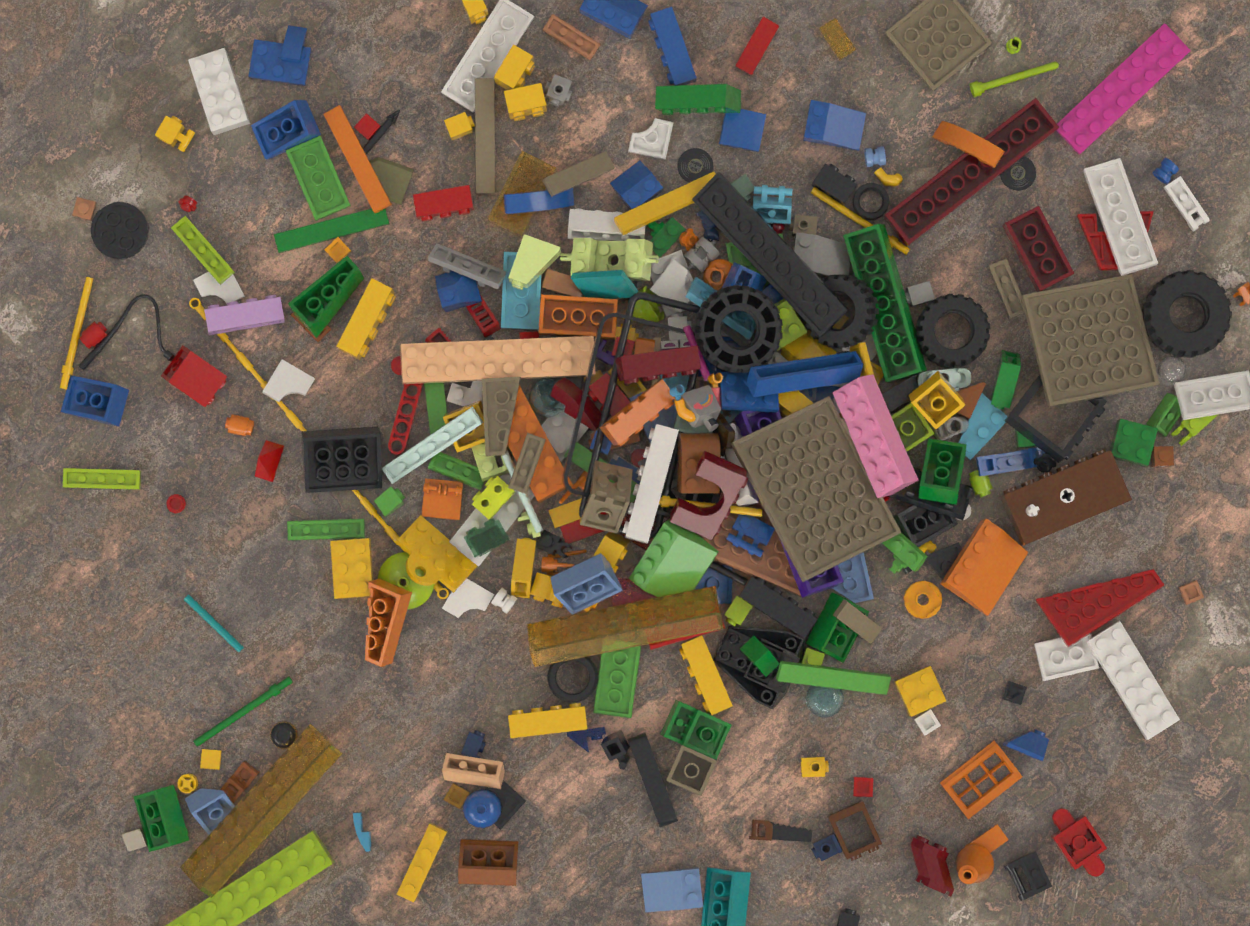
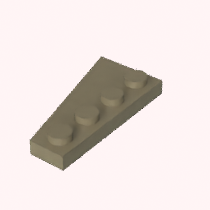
M521 377L482 379L486 457L506 455Z

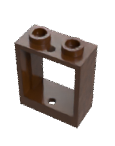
M859 801L827 816L846 859L854 861L862 857L861 853L865 851L872 853L880 849L879 845L882 842L863 801ZM862 811L875 841L849 852L836 822Z

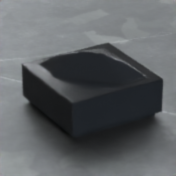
M1008 681L1002 699L1021 705L1027 687Z

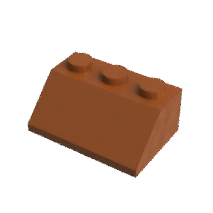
M461 839L458 884L516 886L518 841Z

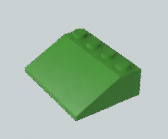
M669 519L663 523L629 579L643 591L683 608L719 551L698 534L671 523Z

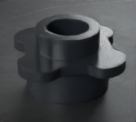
M1043 453L1041 457L1034 459L1037 469L1043 473L1050 472L1052 467L1054 468L1057 465V462L1052 460L1049 453Z

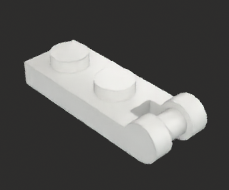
M1181 176L1163 187L1192 231L1197 230L1198 226L1202 223L1206 224L1210 221ZM1196 212L1199 217L1194 220L1191 215Z

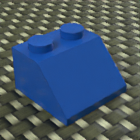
M640 160L610 182V185L630 210L649 202L663 191L662 185Z

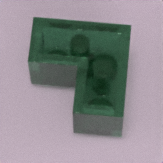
M492 518L484 523L485 527L482 529L474 527L466 532L467 536L464 539L476 559L510 540L499 519L495 521Z

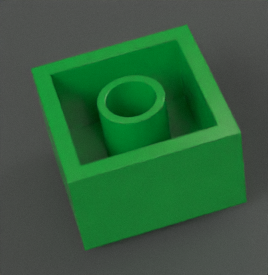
M1125 419L1117 420L1110 447L1114 459L1143 467L1148 466L1158 428Z

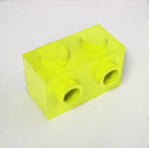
M492 476L485 484L487 488L483 492L479 491L472 498L474 501L472 505L489 520L494 517L515 493L498 476L496 478Z

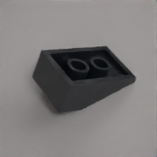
M911 505L893 515L901 533L917 547L958 525L954 517L915 505Z

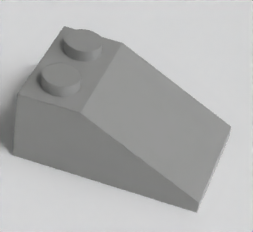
M796 233L794 252L820 279L834 274L849 275L850 257L845 243L818 235Z

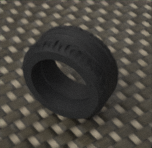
M567 652L558 656L551 663L547 674V681L550 690L557 698L565 702L576 703L587 699L594 692L598 682V672L593 661L586 655L578 652ZM568 661L582 663L589 672L588 685L583 691L576 694L564 692L558 686L556 680L559 667Z

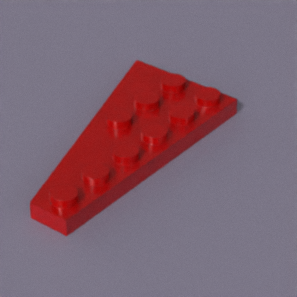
M1152 569L1132 574L1131 576L1112 579L1108 582L1053 594L1045 598H1038L1035 601L1069 648L1164 587V583L1155 570Z

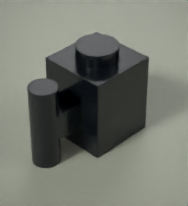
M619 730L604 737L601 746L609 761L617 758L619 768L624 770L630 760L629 756L626 755L630 745L622 730Z

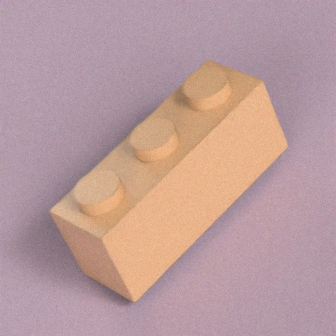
M446 753L442 768L444 780L501 789L505 773L503 762Z

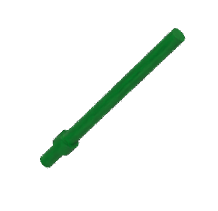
M290 676L278 684H273L269 687L268 691L193 740L194 744L197 747L272 696L276 697L282 693L281 690L293 683Z

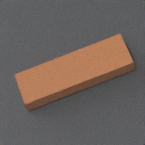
M554 14L551 15L542 29L543 32L590 61L601 46L600 43Z

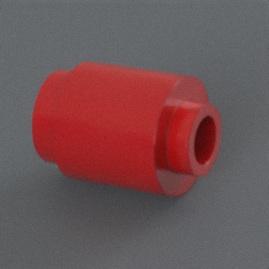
M94 321L81 333L82 335L79 339L90 349L107 336L106 331L108 329L100 321L98 323Z

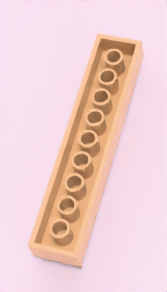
M594 336L401 344L402 384L468 382L504 377H521V379L585 377L594 345ZM594 364L592 376H594V375L596 374L595 364Z

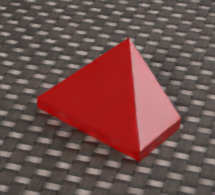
M265 441L258 456L255 477L274 482L284 445Z

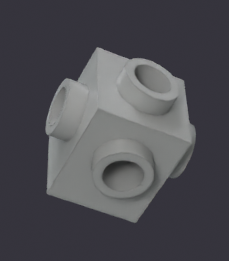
M554 74L551 83L547 81L543 91L547 93L545 99L548 100V103L558 106L563 105L564 101L568 102L572 93L569 90L572 81Z

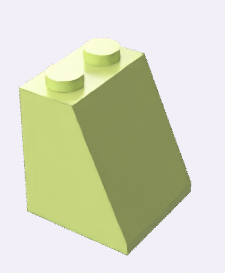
M524 234L508 277L512 287L523 290V287L528 289L560 256L561 247Z

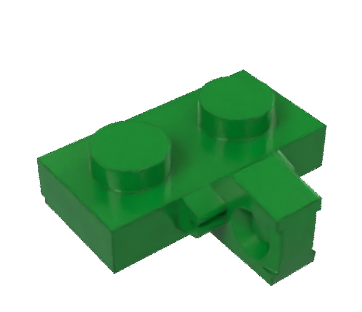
M673 217L666 224L663 222L658 224L655 221L647 224L652 230L650 235L653 238L650 242L653 243V252L659 258L686 231Z

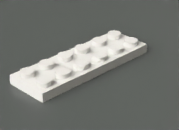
M499 0L441 93L474 113L475 78H494L513 44L517 46L535 17L509 0Z
M1121 158L1085 168L1083 172L1120 275L1123 276L1156 266L1158 261Z
M1117 621L1086 641L1146 740H1149L1180 720L1120 621Z

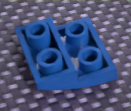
M741 109L740 113H725L719 144L736 149L741 148L759 152L766 114Z

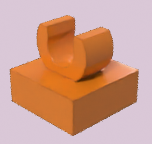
M1247 282L1239 287L1238 291L1233 295L1234 298L1238 295L1243 297V301L1239 306H1243L1246 303L1250 304V283Z

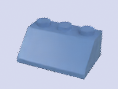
M601 553L550 577L554 595L572 615L623 591L610 563Z

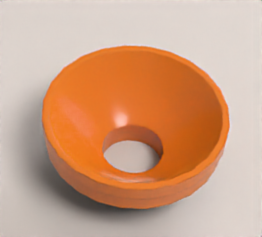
M726 259L711 261L704 270V282L715 290H720L733 264ZM714 271H719L721 274L719 282H715L712 279Z

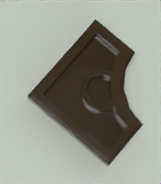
M719 413L716 419L719 426L712 433H718L720 457H723L726 449H733L731 443L735 439V430L725 417Z

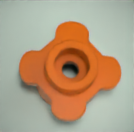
M688 228L679 238L680 244L686 247L687 251L691 248L693 249V246L699 240L698 236H695L692 228Z

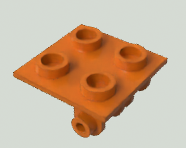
M425 478L421 516L460 520L463 483Z

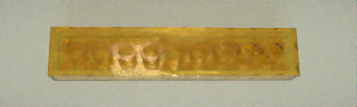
M716 586L530 623L527 624L529 652L534 667L720 630L724 629L717 589Z
M310 724L180 868L199 890L212 898L343 753L324 733Z

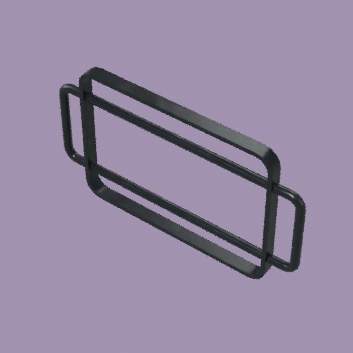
M637 292L630 297L625 315L610 313L600 320L562 478L563 485L568 492L582 496L579 508L580 519L591 492L593 465L595 460L599 461L605 435L599 427L608 421L618 380L616 359H614L584 491H577L569 485L568 474L605 321L611 317L624 319L615 358L624 355L631 321L685 335L683 329L633 317L635 304L638 300H646L693 313L699 312L700 306L645 292ZM696 370V374L689 375L686 392L694 390L698 370ZM678 435L661 497L662 495L669 496L678 460ZM692 493L691 501L697 500L698 493ZM659 505L654 528L649 539L655 538L662 527L664 516L670 517V513L665 512L666 507ZM620 526L618 533L626 534L623 533L624 526Z

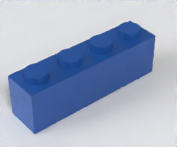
M669 7L651 13V19L648 20L651 31L655 30L657 37L654 40L657 49L661 48L663 55L660 56L664 67L667 66L669 73L666 74L669 84L679 86L696 82L697 77L673 8Z

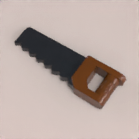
M752 819V830L749 839L811 842L812 829L808 831L807 828L802 830L801 827L796 828L794 826L791 828L790 825L785 826L783 824L780 826L779 823L774 824L769 820ZM760 824L765 826V837L759 836Z

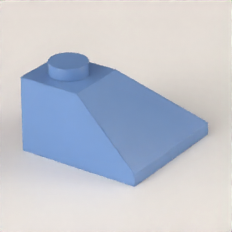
M201 788L185 798L191 814L208 835L241 816V812L223 790Z

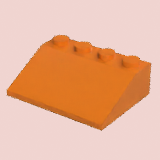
M987 518L983 519L978 523L940 584L986 616H989L1028 552L1003 529Z

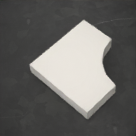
M655 118L653 124L647 130L640 133H632L628 152L666 160L674 122Z
M673 259L651 287L650 291L657 296L689 303L690 300L685 297L687 294L685 278L689 271ZM674 308V309L677 310L679 313H681V312L683 311V310H681V309Z
M209 272L193 280L201 297L209 295L218 296L226 304L245 297L234 274L221 285Z
M281 360L262 393L278 402L289 394L298 393L305 396L315 378L288 362Z
M466 579L454 593L451 592L442 609L457 618L470 609L485 611L495 594Z

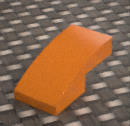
M996 824L965 845V847L975 844L986 848L991 853L1009 839L998 824Z

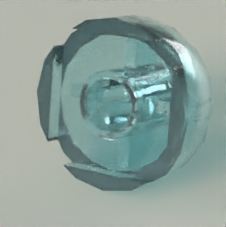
M549 378L539 380L531 388L529 394V403L532 409L542 417L556 416L565 407L564 404L550 396L556 381Z
M811 685L807 690L805 699L810 712L818 717L827 718L837 714L843 707L844 695L841 689Z

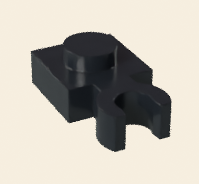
M546 530L543 531L536 546L554 556L557 552L563 558H568L563 553L564 548L572 549L570 544L566 542L561 543L563 538Z

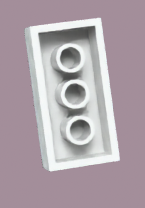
M225 48L188 59L213 135L250 124Z

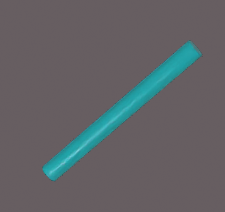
M190 595L184 598V601L238 653L242 651L244 647Z

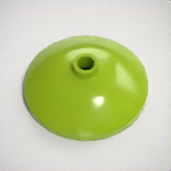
M400 552L390 556L382 564L378 573V579L412 592L408 609H414L424 604L430 598L435 584L423 586L415 583L406 571V561L410 555L406 552ZM421 569L415 570L416 575L424 576V572ZM402 578L406 580V585L401 584Z

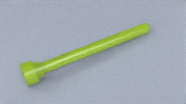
M1051 62L985 83L975 81L969 84L970 90L975 98L985 93V90L1055 70L1059 67L1058 62Z

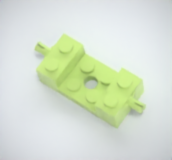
M574 238L572 252L561 253L560 256L562 257H560V260L571 261L570 276H572V273L623 270L630 280L650 281L651 263H658L659 260L656 259H659V256L652 255L653 243L646 239L597 241L592 238ZM617 255L618 263L612 266L611 259Z

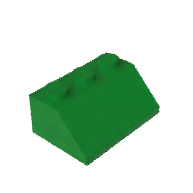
M831 592L806 644L844 663L858 634L838 620L833 614L843 600L849 602L866 616H868L869 611Z
M174 785L134 796L149 852L189 841L188 830L185 826L183 812L180 808Z

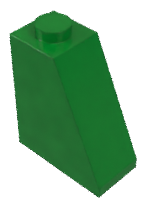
M1005 350L1001 351L991 395V405L998 409H1010L1021 368L1020 354Z

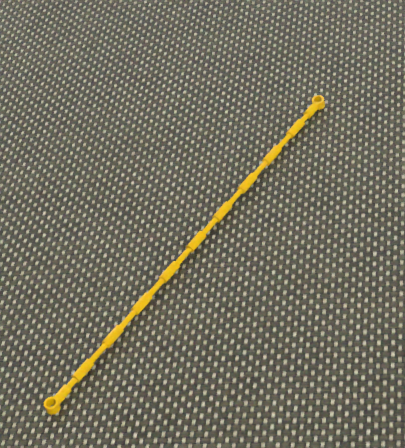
M192 298L189 301L190 307L206 320L201 301L198 298ZM195 300L199 302L197 307L192 306V302ZM226 333L217 334L236 354V358L247 371H250L260 382V386L264 389L268 382L262 379L253 368L254 366L232 344L228 339V335ZM276 401L297 429L307 431L292 410H289L282 401ZM352 490L360 499L359 502L371 516L377 519L385 529L384 531L396 544L399 538L398 534L391 526L385 523L366 497H363L358 490ZM439 582L435 583L434 589L437 592V596L440 599H447L449 591L443 588ZM441 590H445L447 592V595L445 597L440 596Z

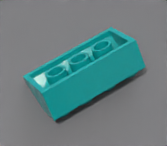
M707 867L701 926H746L751 872Z

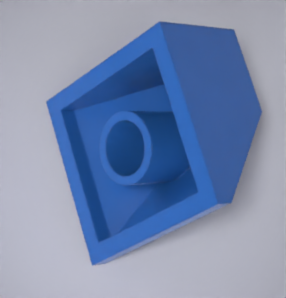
M454 271L435 276L438 295L445 312L482 302L476 280Z
M1035 729L1034 732L1028 731L1003 742V745L1043 761L1049 739L1045 738V733Z

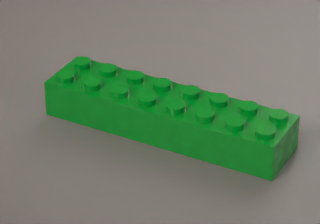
M876 224L843 235L855 277L866 282V286L871 287L874 291L873 297H877L878 303L875 306L879 308V314L875 316V319L878 321L877 325L872 327L874 330L872 337L885 382H894L926 372L927 368L918 343L916 330L885 224Z

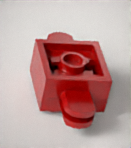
M1059 808L1055 810L1052 820L1059 831L1053 834L1051 838L1071 868L1076 870L1083 865L1089 875L1094 877L1102 875L1105 865L1098 854L1106 850L1107 847L1087 817L1082 815L1075 820L1067 809Z

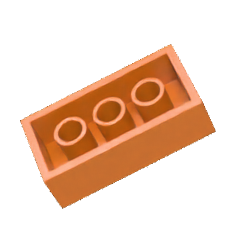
M541 294L539 335L565 337L594 336L595 338L600 320L607 314L617 313L618 299ZM616 317L608 318L605 321L600 339L615 340Z

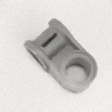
M957 416L948 419L937 429L932 425L929 426L932 428L936 440L945 441L953 436L964 433L968 429L969 424L965 417ZM956 420L961 424L960 430L955 428Z

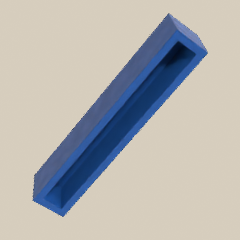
M853 351L750 367L746 384L752 396L758 397L848 383L860 377L863 363L857 352Z

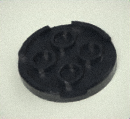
M113 202L106 205L96 213L91 223V237L96 248L102 254L112 259L133 257L143 249L148 239L149 228L145 216L138 208L129 203Z

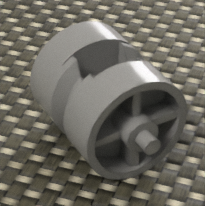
M701 237L695 244V249L691 248L684 255V258L689 262L687 268L689 270L695 268L698 272L702 273L709 266L708 262L714 261L720 254L714 246L716 241L710 242Z

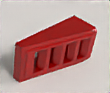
M481 296V306L472 310L471 308L478 304L476 303L466 306V309L486 338L500 330L501 327ZM484 309L486 310L485 312L476 316L477 313L481 312ZM488 316L490 317L484 322L480 323V321Z

